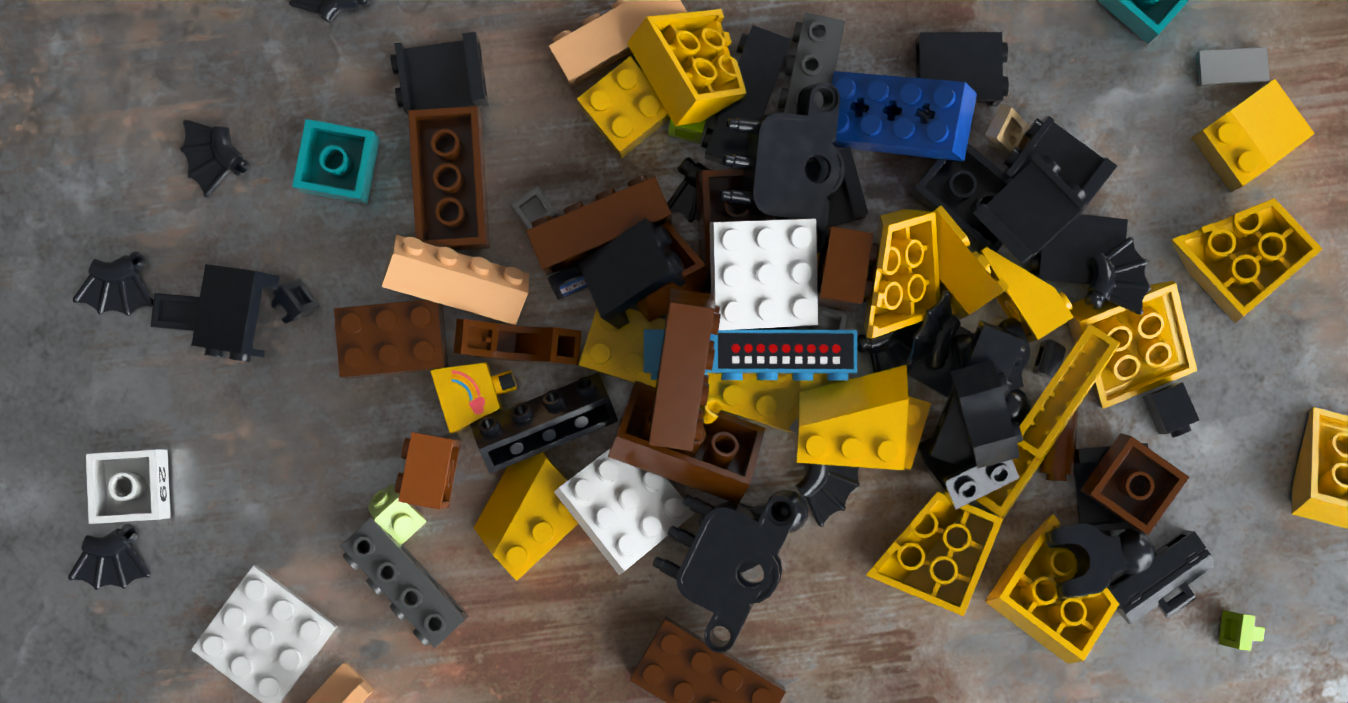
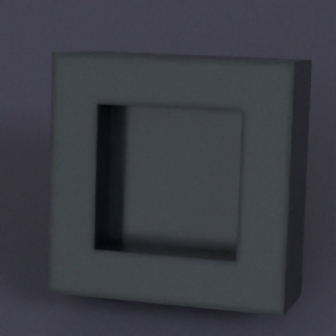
M301 279L282 284L278 287V290L272 292L275 296L271 302L273 309L282 306L287 312V315L282 318L284 323H289L309 315L320 306Z

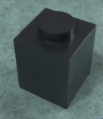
M1183 382L1173 383L1143 396L1158 434L1170 433L1172 438L1191 431L1190 424L1200 420Z

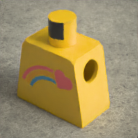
M486 362L430 371L450 434L459 433L470 427V424L503 410L499 395L517 390L512 370L493 375L490 365Z

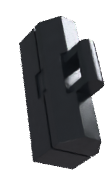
M1184 530L1155 550V559L1145 572L1140 574L1123 573L1111 581L1107 588L1119 603L1116 610L1128 624L1132 625L1157 606L1168 619L1196 599L1188 585L1216 566L1211 553L1206 549V546L1196 532ZM1178 587L1181 592L1166 602L1163 597Z

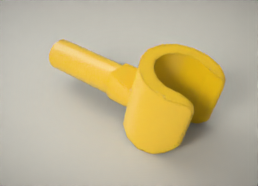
M709 398L706 406H699V409L703 410L705 424H710L718 418L715 413H719L723 409V404L720 400Z

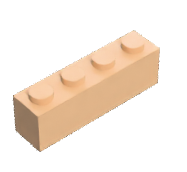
M618 0L611 6L612 10L602 16L599 13L589 16L582 22L583 26L572 33L570 30H565L552 39L554 43L549 45L550 52L572 88L632 54L627 42L646 17L686 13L687 11L680 0Z
M396 234L385 266L382 287L516 325L529 293V273L522 272L516 267H505L491 263L482 257H471L457 253L448 247L430 245L414 237H403Z

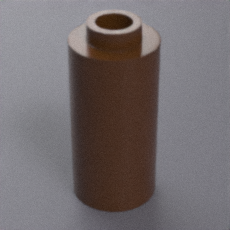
M1078 408L1040 464L1039 473H1046V480L1067 481V475H1075Z

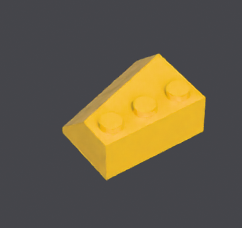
M722 9L648 16L627 42L636 61L639 63L675 126L702 122L740 100L747 93L738 62L730 55L728 46L732 42L729 32H724L721 22L724 19Z
M1275 198L1238 212L1216 223L1203 226L1186 235L1171 239L1187 272L1234 323L1243 318L1323 250Z
M941 205L933 211L936 212L940 296H942L943 291H949L952 314L960 320L969 316L1010 287L1003 278L997 282L990 275L991 270L988 260L983 254L980 255L977 251L971 252L968 249L971 243L967 235Z
M902 209L880 215L876 240L878 252L875 265L873 264L872 290L870 298L867 300L864 320L866 338L872 339L924 321L926 310L932 308L939 301L940 280L936 212Z
M907 365L799 392L794 462L904 470L909 403Z
M544 452L506 468L474 526V530L491 554L516 581L579 524L554 493L555 490L569 479Z
M937 492L869 570L866 576L964 617L1003 518L969 504L955 509L944 494Z
M1051 514L1020 546L985 602L1067 664L1083 662L1119 606V603L1107 587L1100 593L1085 597L1058 598L1056 585L1074 577L1077 572V560L1074 554L1067 548L1048 547L1045 532L1060 528L1059 525L1061 524L1055 515Z

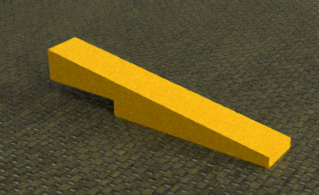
M1089 324L1019 426L1023 442L1017 443L1020 458L1012 459L1019 479L976 499L977 502L1003 519L1006 517L1119 347L1120 342Z

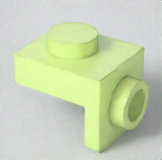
M390 484L386 489L379 490L372 497L368 510L373 520L402 545L427 521L411 504L398 502L399 494L395 493V486Z

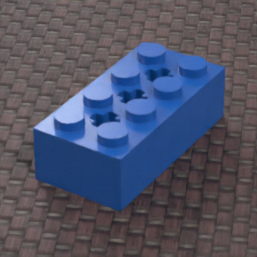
M834 71L832 84L837 88L840 95L836 140L831 143L836 148L845 149L850 147L853 150L956 161L965 160L977 93L966 82Z

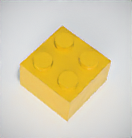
M631 56L577 98L580 109L621 159L671 119L646 75Z

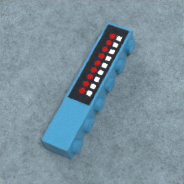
M644 329V373H651V380H657L664 329ZM718 330V335L711 334L710 340L714 341L715 349L712 370H705L704 375L722 374L721 380H743V374H757V380L774 381L778 380V374H792V380L812 381L813 374H827L828 381H848L849 374L857 373V330Z

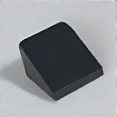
M1052 339L1042 341L1034 364L1033 374L1052 379L1063 363L1066 348Z

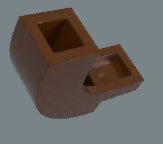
M457 319L453 354L530 363L579 365L582 331L558 327L517 326Z

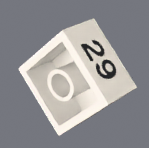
M168 450L86 454L89 524L171 518Z

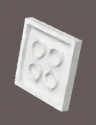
M816 219L710 222L711 294L714 296V305L720 306L719 330L818 325Z
M609 449L561 485L554 493L618 575H620L666 538L670 526L678 528L695 513L689 507L682 504L683 498L667 478L609 458Z
M253 565L191 650L260 702L282 703L338 625L259 566Z

